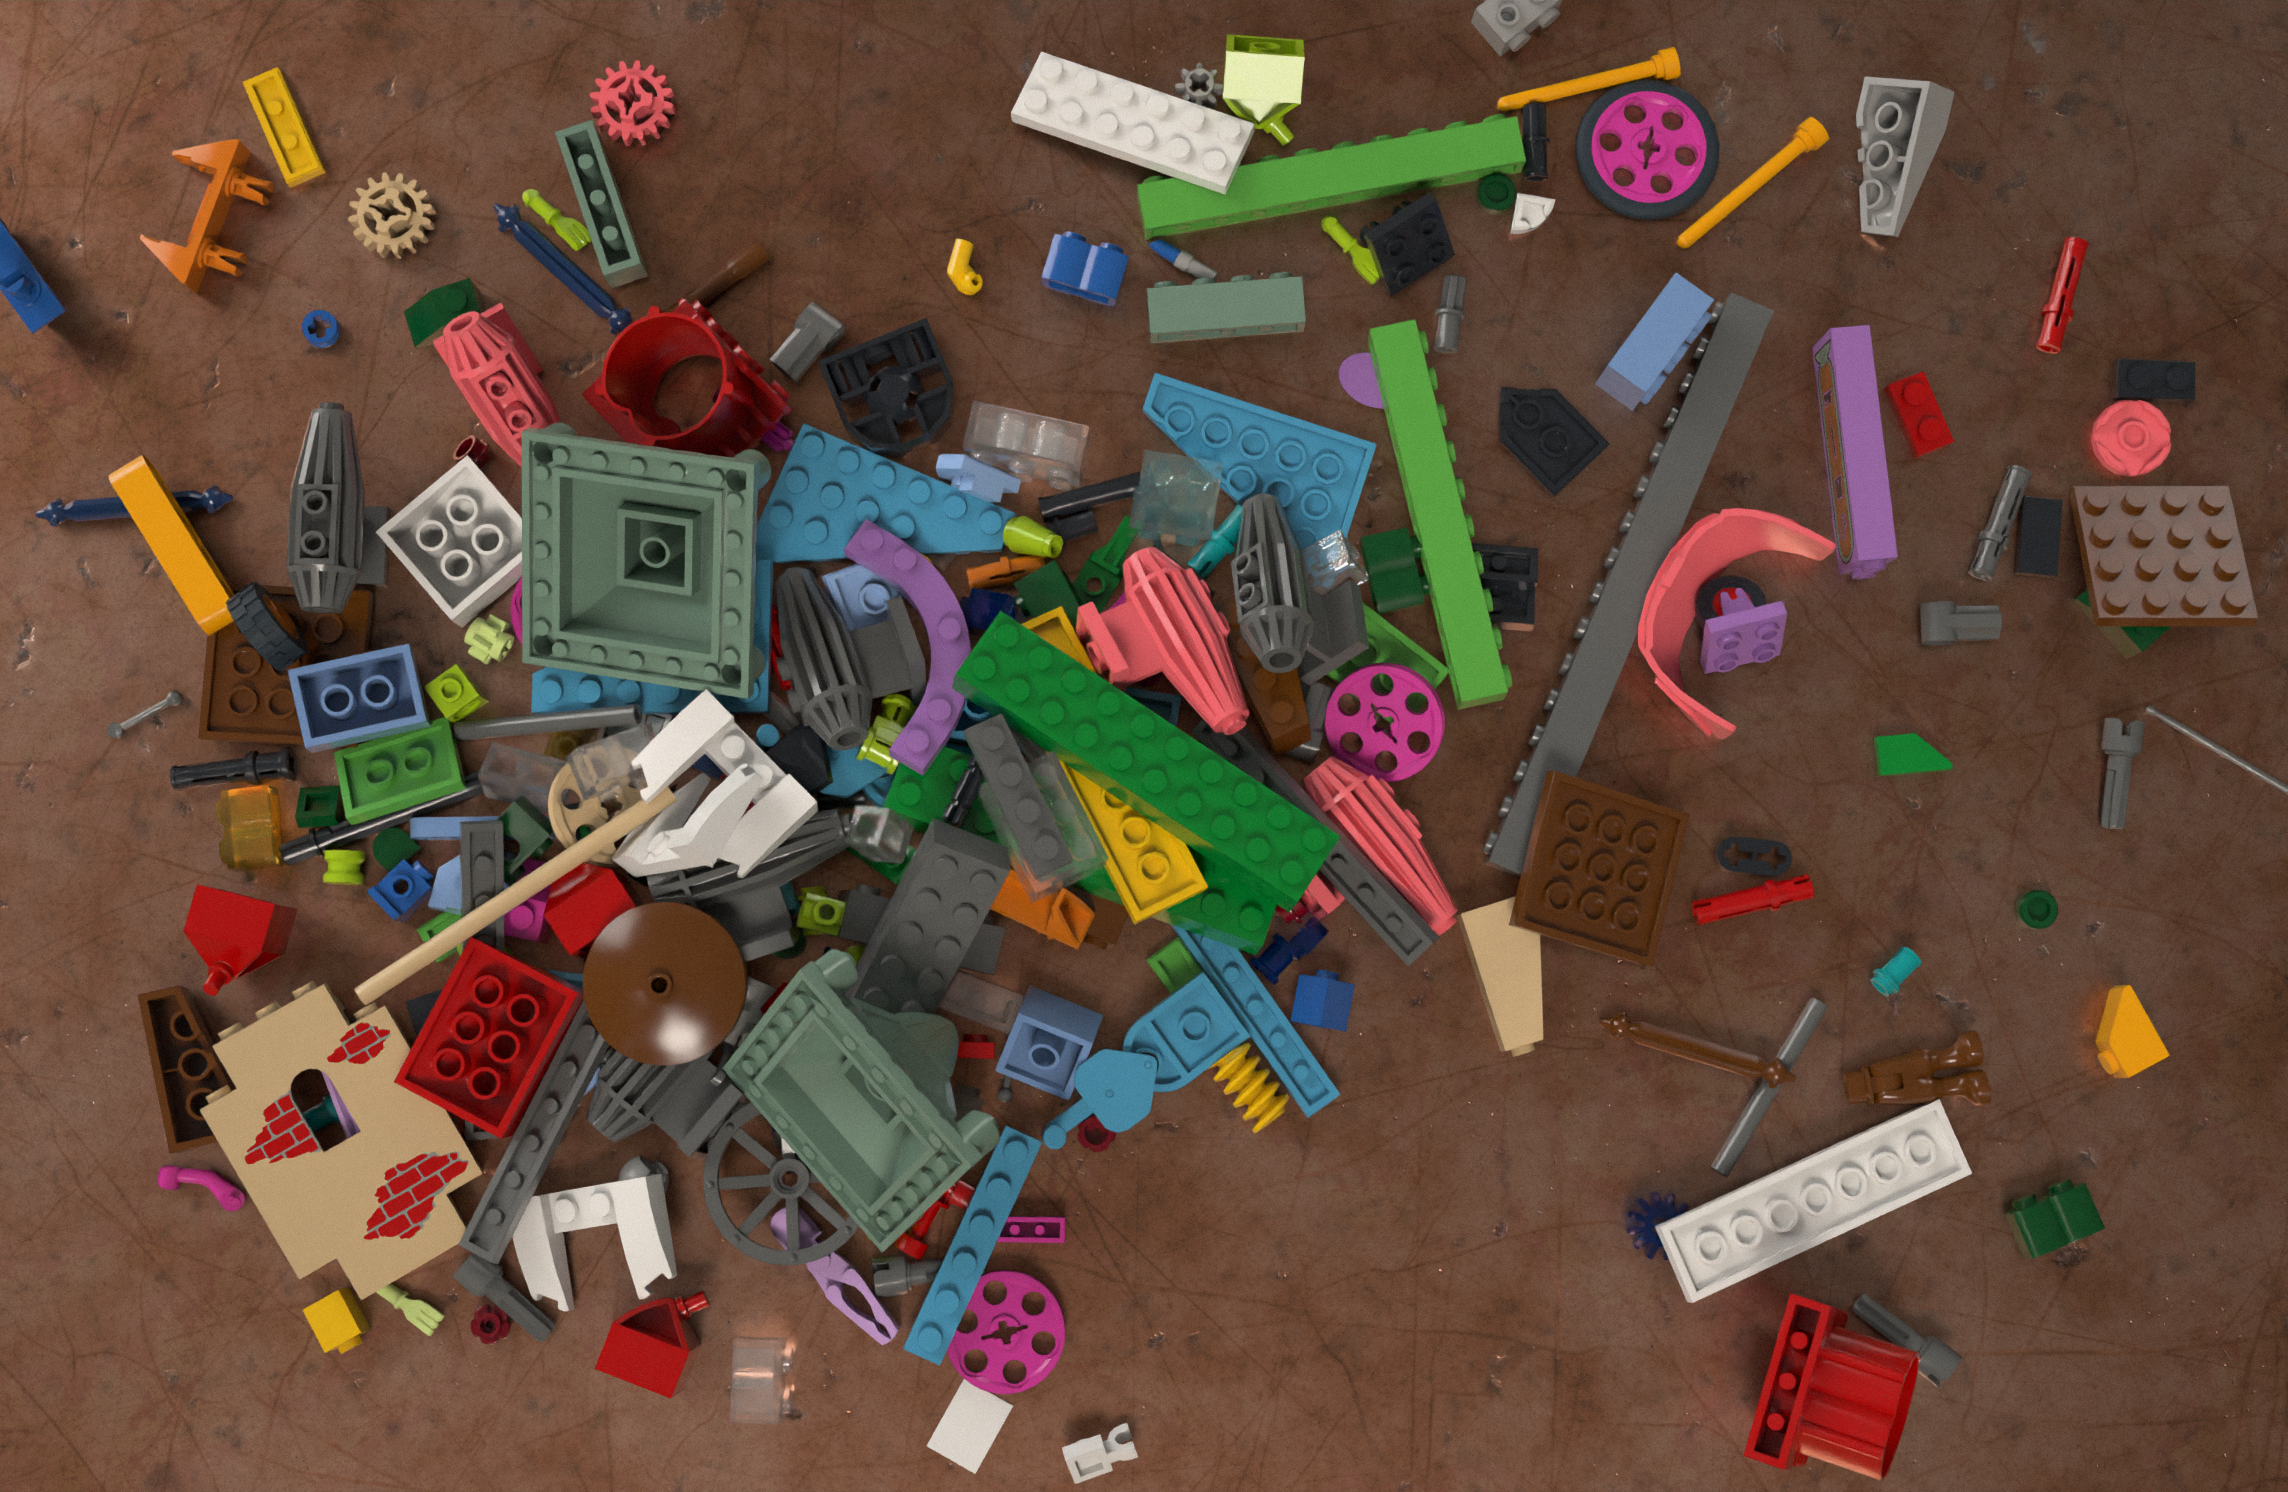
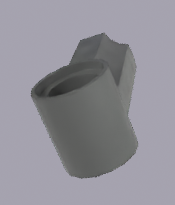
M815 301L803 310L795 322V330L770 359V362L781 373L796 383L822 352L830 351L837 344L846 329L845 324Z
M1950 601L1920 604L1921 644L1948 645L1958 641L1997 640L2000 638L2002 629V613H2000L1998 605L1956 606L1955 602Z
M1301 681L1300 685L1312 740L1284 753V755L1314 763L1324 730L1321 728L1333 689L1321 683L1314 682L1308 685Z

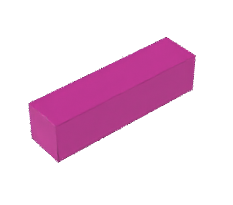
M1008 1216L997 1242L1065 1243L1066 1216Z

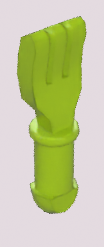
M534 189L524 191L522 199L525 205L531 207L545 219L547 225H552L556 233L575 251H578L592 241L587 228L574 218L560 215L561 211L558 208L555 209L542 198L540 192Z
M1332 215L1325 216L1321 223L1324 232L1328 233L1342 247L1344 253L1349 252L1352 257L1353 267L1369 284L1373 285L1380 277L1370 250L1358 245V239L1351 236L1338 222L1339 219Z

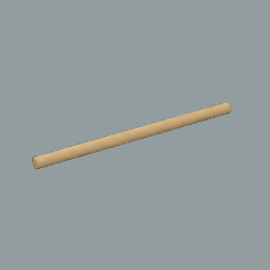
M667 786L648 804L643 800L639 801L354 988L356 994L365 1005L371 1003L678 800Z

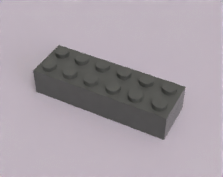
M933 818L857 964L858 980L855 985L844 992L849 1000L853 997L893 1015L905 1012L934 1014L1010 872L1008 847Z

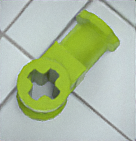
M888 694L883 697L881 715H877L869 727L868 738L860 745L855 759L860 761L865 758L886 768V773L893 775L899 761L889 756V749L905 728L908 720L916 712V707L912 701L899 694ZM897 707L901 708L900 712L896 711Z

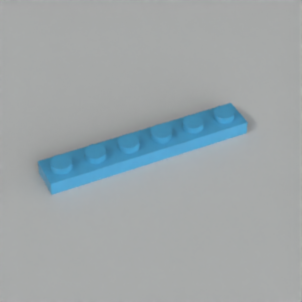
M1171 925L1208 979L1247 1030L1251 1040L1304 1115L1309 1118L1341 1095L1239 950Z
M1004 1126L1000 1135V1141L992 1152L905 1341L904 1350L940 1366L1042 1141L1010 1126Z

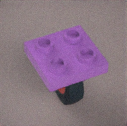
M1736 575L1720 576L1709 581L1701 589L1695 610L1697 622L1704 631L1700 663L1705 674L1716 671L1721 673L1728 672L1739 665L1751 662L1764 663L1780 655L1788 614L1782 601L1767 604L1765 594L1757 584L1748 578Z

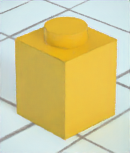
M349 1287L339 1289L303 1309L325 1353L338 1348L340 1354H343L363 1343L360 1335L371 1330Z

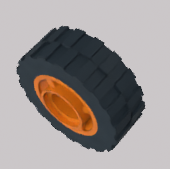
M252 582L226 601L227 609L240 631L257 652L275 669L283 671L309 652L306 640L293 622V619L262 585Z

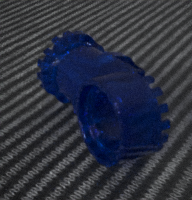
M1314 916L1308 921L1311 925L1306 923L1305 927L1307 929L1305 930L1302 927L1300 929L1301 932H1298L1289 942L1276 932L1272 936L1274 941L1258 958L1253 957L1249 961L1273 985L1276 986L1279 982L1278 976L1293 960L1299 961L1303 956H1306L1329 932Z

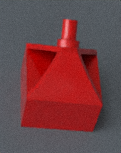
M582 863L552 883L543 915L569 955L585 959L596 938L610 922L626 911L645 904L624 874L612 869Z
M197 884L183 932L209 967V977L203 985L204 992L215 996L223 985L239 979L285 955L298 909Z
M701 1291L686 1299L684 1296L678 1298L671 1296L658 1298L642 1304L619 1317L612 1323L595 1370L670 1399L684 1390L701 1346L688 1320L692 1318V1313L710 1306L705 1291Z

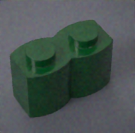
M1405 527L1361 537L1359 545L1374 611L1381 616L1422 607L1425 603L1424 597L1429 596V586L1425 573H1418L1415 559L1421 557L1417 536H1410L1408 528Z
M2071 1178L2048 1186L2050 1193L2038 1199L2035 1194H2029L2012 1201L2014 1208L2005 1212L2004 1215L2023 1258L2033 1259L2045 1255L2105 1228L2086 1183H2072Z

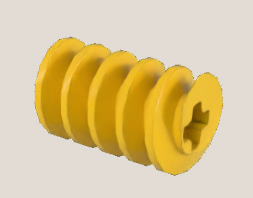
M1249 1042L1238 1045L1208 1069L1219 1067L1218 1072L1213 1078L1215 1082L1229 1080L1223 1090L1225 1095L1238 1092L1239 1095L1233 1103L1235 1108L1244 1105L1248 1106L1242 1117L1244 1121L1253 1118L1258 1119L1252 1129L1255 1134L1287 1110L1284 1109V1106L1290 1097L1287 1093L1274 1096L1280 1086L1279 1082L1276 1080L1265 1084L1264 1081L1269 1075L1270 1070L1268 1068L1255 1070L1261 1058L1258 1055L1245 1057L1251 1047Z

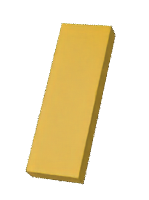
M279 67L243 81L242 83L287 185L292 188L326 173Z

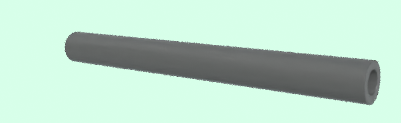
M638 704L458 721L454 724L453 733L457 741L634 725L641 723L642 710Z
M1812 997L1775 1057L1782 1060V1063L1789 1072L1828 1009V1006ZM1764 1077L1762 1078L1712 1162L1711 1169L1728 1177L1783 1083L1777 1085L1776 1088H1770L1769 1083Z

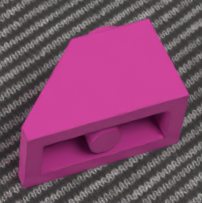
M526 859L522 865L526 871L517 881L546 862ZM552 884L504 914V935L547 944L551 926L543 914Z

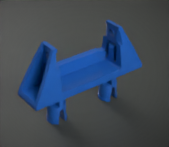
M0 218V290L31 333L34 334L64 313L66 308L52 288L45 282Z

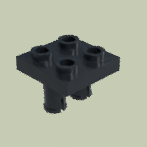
M1427 193L1413 203L1410 201L1401 202L1404 209L1397 205L1392 211V217L1381 224L1376 221L1370 222L1369 224L1372 229L1370 230L1367 226H1364L1360 232L1361 241L1369 247L1382 286L1391 296L1455 255L1438 202L1430 193Z

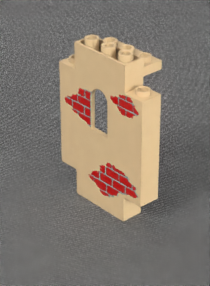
M313 980L292 992L296 1000L283 1007H280L276 1001L256 1012L255 1015L258 1021L243 1028L241 1022H238L218 1033L221 1041L212 1047L237 1089L231 1091L229 1086L226 1085L206 1096L205 1098L209 1104L200 1109V1112L299 1280L337 1259L360 1300H363L459 1244L468 1225L449 1193L483 1174V1168L468 1142L465 1141L461 1130L449 1111L394 1083L412 1046L388 1005L386 1004L378 1008L376 1003L373 1002L354 1013L356 1022L350 1024L343 1012L345 1007L338 995H333L327 983L317 987ZM307 1069H318L330 1078L360 1129V1132L325 1152L291 1094L293 1079L301 1071Z

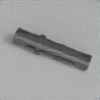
M2008 465L1985 530L1980 531L1977 538L1979 546L1968 571L1971 576L1984 581L1993 580L2000 556L2003 551L2008 549L2010 529L2032 476L2030 470L2017 465Z

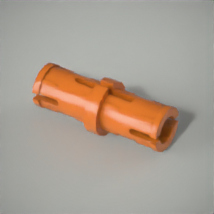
M1025 555L1012 559L1003 556L999 557V562L972 568L967 567L966 572L972 593L976 590L1006 584V588L1014 586L1013 582L1019 581L1045 566L1044 557Z

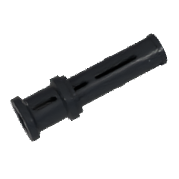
M289 746L283 747L279 752L263 754L255 750L245 754L244 758L181 766L174 765L170 770V780L175 791L246 781L253 786H261L264 781L278 779L294 782L297 778V760L294 750Z

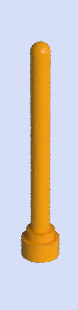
M1674 47L1658 50L1657 55L1651 56L1650 61L1503 96L1498 100L1497 105L1501 111L1507 112L1523 108L1524 105L1530 103L1548 102L1654 76L1655 79L1662 78L1663 81L1678 78L1681 74L1679 57Z
M1808 117L1797 126V132L1793 135L1794 140L1677 238L1678 246L1683 249L1689 248L1803 151L1806 153L1810 150L1816 151L1829 140V136L1823 125L1815 118Z

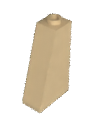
M1515 897L1456 916L1500 1052L1511 1050L1513 1057L1536 1050L1534 1042L1544 1039L1540 935L1509 926Z

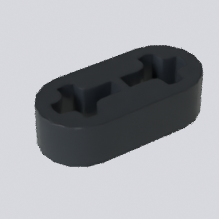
M1729 837L1720 841L1713 853L1717 867L1724 872L1732 874L1776 877L1785 873L1792 862L1789 848L1782 842L1775 840ZM1732 844L1736 845L1735 849L1737 852L1749 854L1748 859L1737 860L1734 866L1730 865V858L1723 855L1724 851L1731 849ZM1772 848L1775 849V855L1781 857L1782 861L1774 865L1772 870L1770 869L1769 862L1756 860L1757 854H1768Z

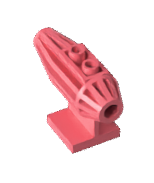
M499 303L481 314L471 311L456 317L446 325L443 335L435 339L433 344L449 368L452 379L490 437L522 467V431L528 427L544 429L553 423H559L560 419L551 396L537 376V373L543 370L540 363L503 304Z
M1147 547L1135 552L1123 564L1126 603L1100 614L1093 601L1078 607L1076 635L1097 675L1125 693L1126 686L1162 671L1215 733L1224 732L1225 735H1231L1238 732L1246 725L1245 720L1249 716V710L1227 642V637L1230 633L1228 621L1221 611L1216 612L1210 602L1212 597L1206 582L1203 579L1198 580L1192 568L1184 569L1156 547Z
M1334 756L1328 758L1302 780L1306 794L1438 936L1457 922L1453 915L1458 911V908L1421 840L1422 834L1418 831L1421 827L1419 821L1408 809L1402 811L1393 800L1395 793L1382 778L1377 780L1373 775L1368 776ZM1318 870L1301 896L1300 901L1318 921L1331 913L1346 898Z

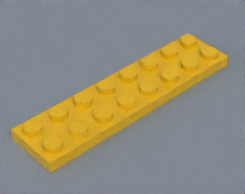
M1062 606L1021 624L1097 674ZM1045 751L1134 925L1208 888L1184 842Z

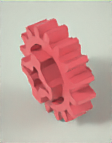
M636 60L633 68L628 69L624 61H620V71L615 73L609 67L605 69L608 76L606 81L596 78L595 83L600 92L590 93L592 102L597 104L590 108L593 117L599 119L596 124L601 132L609 129L608 135L613 142L622 136L625 145L630 146L633 138H638L643 146L646 145V135L651 134L654 138L659 139L660 135L657 128L659 126L665 128L671 126L665 115L675 114L674 105L668 102L673 100L675 96L672 88H666L669 83L665 75L657 77L655 66L650 65L643 71L641 62ZM645 83L656 91L657 97H654L652 93L646 92ZM636 96L639 102H633L634 99H636ZM626 105H632V108L628 110ZM608 109L612 110L613 113L620 114L621 124L609 115Z

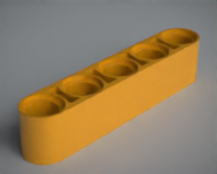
M142 454L108 475L113 488L202 630L211 636L232 623L234 620L227 609L226 601L235 594L153 463Z

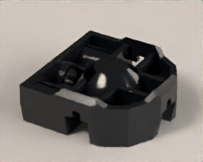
M927 318L818 361L846 432L865 450L882 457L898 459L905 456L906 453L913 451L914 448L937 443L952 425L955 387ZM913 340H916L921 355L924 359L923 363L920 360ZM895 354L899 366L884 367L870 377L866 365L880 363ZM842 368H844L852 391L850 392L840 371ZM942 372L947 384L925 392L921 380ZM909 393L918 395L917 402L912 410L906 404ZM864 402L867 403L870 415L849 423L844 410ZM916 418L923 435L902 443L895 426L903 425L902 422L908 419L911 422Z

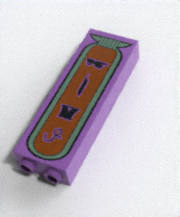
M1870 325L1830 328L1812 347L1838 571L1839 574H1851L1852 579H1866L1875 577L1876 572L1885 570L1887 564L1898 558Z

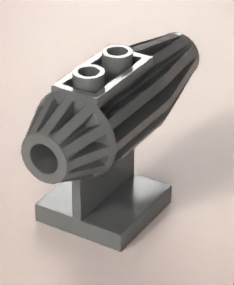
M323 402L319 404L318 409L311 410L290 487L286 569L301 609L315 613L343 612L355 586H388L389 547L376 531L391 519V510L388 507H364L365 490L352 413L345 411L344 405L340 403Z
M1264 493L1249 498L1243 505L1236 558L1231 561L1237 618L1241 627V634L1246 644L1266 670L1274 673H1285L1297 668L1299 679L1311 685L1369 648L1360 586L1348 580L1324 597L1309 588L1304 555L1280 500L1273 495Z
M792 567L782 573L776 581L782 657L776 658V664L781 680H789L792 688L786 690L792 713L800 712L804 726L809 725L831 748L839 751L849 750L861 745L868 738L874 698L907 689L913 705H920L927 687L925 659L902 596L886 600L888 621L850 631L810 570Z
M839 808L818 811L743 878L737 876L739 865L718 858L713 868L704 865L647 875L649 889L655 903H685L713 915L734 936L740 946L745 962L795 945L801 936V931L797 927L798 919L791 918L781 886L850 847V838L855 837L856 832L849 813L842 815Z
M612 1047L600 1062L603 1067L597 1073L599 1079L586 1114V1119L604 1136L615 1143L655 1123L679 1144L677 1147L688 1157L705 1160L710 1145L723 1124L739 1109L751 1103V1101L727 1076L718 1086L710 1082V1078L717 1070V1067L708 1061L715 1048L707 1054L686 1063L651 1065L633 1060Z

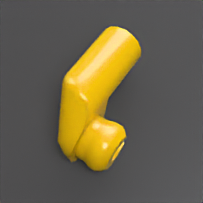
M956 239L948 264L947 274L959 292L965 295H974L983 286L981 275H977L969 265L974 244L967 240Z

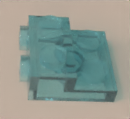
M1144 450L1139 486L1134 491L1129 528L1138 530V538L1160 541L1161 533L1176 536L1175 544L1198 547L1199 540L1211 541L1223 463Z

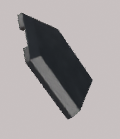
M1500 388V443L1553 497L1560 493L1610 445L1557 389Z

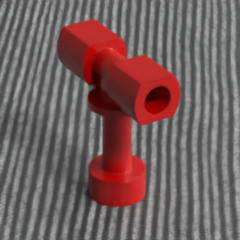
M960 1179L924 1213L923 1217L911 1227L908 1233L902 1234L893 1245L910 1256L921 1260L929 1246L922 1240L940 1207L948 1210L952 1203L966 1211L976 1187Z

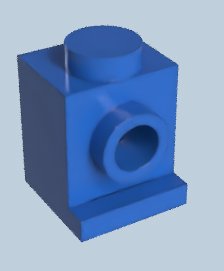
M403 859L375 887L372 886L367 893L393 920L405 922L430 898L434 885L431 880L435 876L419 860L413 863ZM402 880H406L409 884L408 891L404 894H399L397 885Z

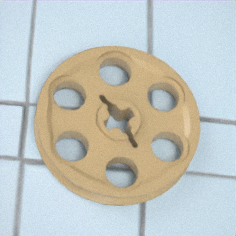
M598 747L579 754L561 768L550 788L548 814L552 829L565 849L577 843L575 836L578 827L585 826L594 832L642 800L640 790L648 787L643 768L635 769L641 776V784L638 788L627 786L623 780L625 768H633L632 761L638 755L621 748ZM587 760H595L602 765L604 773L601 780H592L585 773V763ZM564 789L574 790L578 794L580 804L576 810H570L562 804L561 793ZM608 798L611 799V806L617 807V811L609 816L607 815V809L601 807V803L608 800ZM614 843L585 861V863L605 868L620 867L611 860L617 851Z

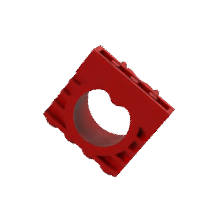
M683 297L677 302L679 306L672 313H665L657 306H651L648 310V316L627 326L610 346L604 360L602 374L581 394L626 443L731 458L744 450H750L752 447L756 448L760 444L759 440L769 430L772 432L777 427L776 423L785 414L789 415L794 410L786 402L791 397L790 394L777 381L774 380L769 384L760 375L765 369L753 356L738 345L739 342L712 318L713 315L697 299L691 304ZM694 356H709L721 360L723 367L721 390L714 406L705 418L692 428L681 432L678 423L658 415L655 409L656 390L661 379L672 366Z
M1790 1293L1743 1456L1782 1470H1791L1792 1467L1804 1466L1810 1456L1883 1481L1889 1475L1890 1467L1905 1427L1922 1356L1917 1351L1846 1329L1848 1316L1845 1311Z

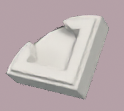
M1517 193L1510 233H1527L1542 225L1551 213L1555 199Z

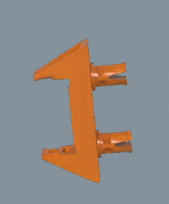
M238 139L219 141L172 152L171 156L179 163L214 175L211 183L209 182L193 223L186 242L188 244L187 247L163 240L159 241L142 234L140 236V240L182 284L195 294L199 291L208 267L233 274L236 277H240L243 273L227 261L246 264V253L236 252L216 245L233 198L237 195L266 206L270 201L263 194L255 190L272 193L274 190L273 182L243 174L251 152Z
M1010 869L1004 884L990 908L1036 930L1038 935L1041 933L1047 935L1048 940L1056 939L1077 950L1095 916L1091 908L1067 889L1062 888L1058 892Z

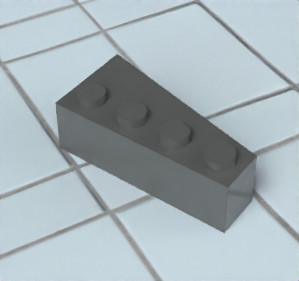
M858 884L856 890H840L837 900L846 902L842 925L838 936H828L838 939L846 938L863 945H868L891 899L880 897L881 889L863 884ZM985 917L959 968L994 975L1005 928L994 926L996 918Z

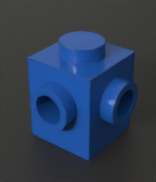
M1317 969L1316 976L1299 974L1291 1021L1346 1032L1355 985L1339 981L1340 973Z

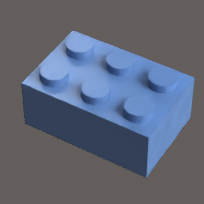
M1675 273L1612 358L1595 385L1632 411L1640 401L1647 405L1667 379V376L1661 372L1664 371L1668 375L1690 347L1684 341L1692 344L1713 316L1707 309L1714 299L1678 273Z
M409 643L288 670L304 745L311 753L431 726L414 650Z

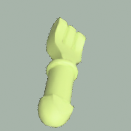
M392 1283L376 1291V1293L392 1303L395 1309L401 1308L406 1319L428 1336L433 1334L434 1329L437 1328L439 1322L444 1318V1314L424 1300L408 1298L409 1293L407 1291L403 1292Z

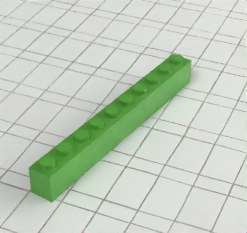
M1499 114L1485 118L1483 123L1468 125L1466 121H1459L1447 125L1444 130L1430 132L1429 128H1420L1409 132L1408 136L1393 138L1392 135H1381L1372 138L1370 143L1355 145L1354 142L1350 141L1334 145L1332 150L1317 152L1315 148H1308L1296 152L1293 157L1282 159L1278 155L1265 156L1258 159L1257 163L1242 166L1240 163L1226 195L1178 178L1166 179L1162 175L1152 176L1145 179L1142 184H1137V199L1145 240L1477 181L1491 174L1510 175L1521 173L1526 158L1517 116L1506 118L1505 115Z
M1415 319L1372 328L1369 330L1367 343L1414 534L1417 536L1420 547V559L1428 581L1429 595L1457 709L1504 700L1508 693L1507 688L1512 687L1511 674L1507 664L1501 665L1498 650L1503 648L1502 638L1498 626L1492 627L1488 612H1493V602L1489 589H1482L1479 575L1484 574L1483 562L1480 552H1473L1470 538L1475 535L1473 521L1470 514L1464 515L1461 500H1465L1464 485L1461 477L1455 478L1452 464L1456 463L1455 449L1451 440H1445L1442 427L1447 426L1446 413L1442 403L1436 404L1433 390L1438 389L1437 377L1433 367L1427 368L1424 354L1429 352L1426 334L1424 330L1418 331Z

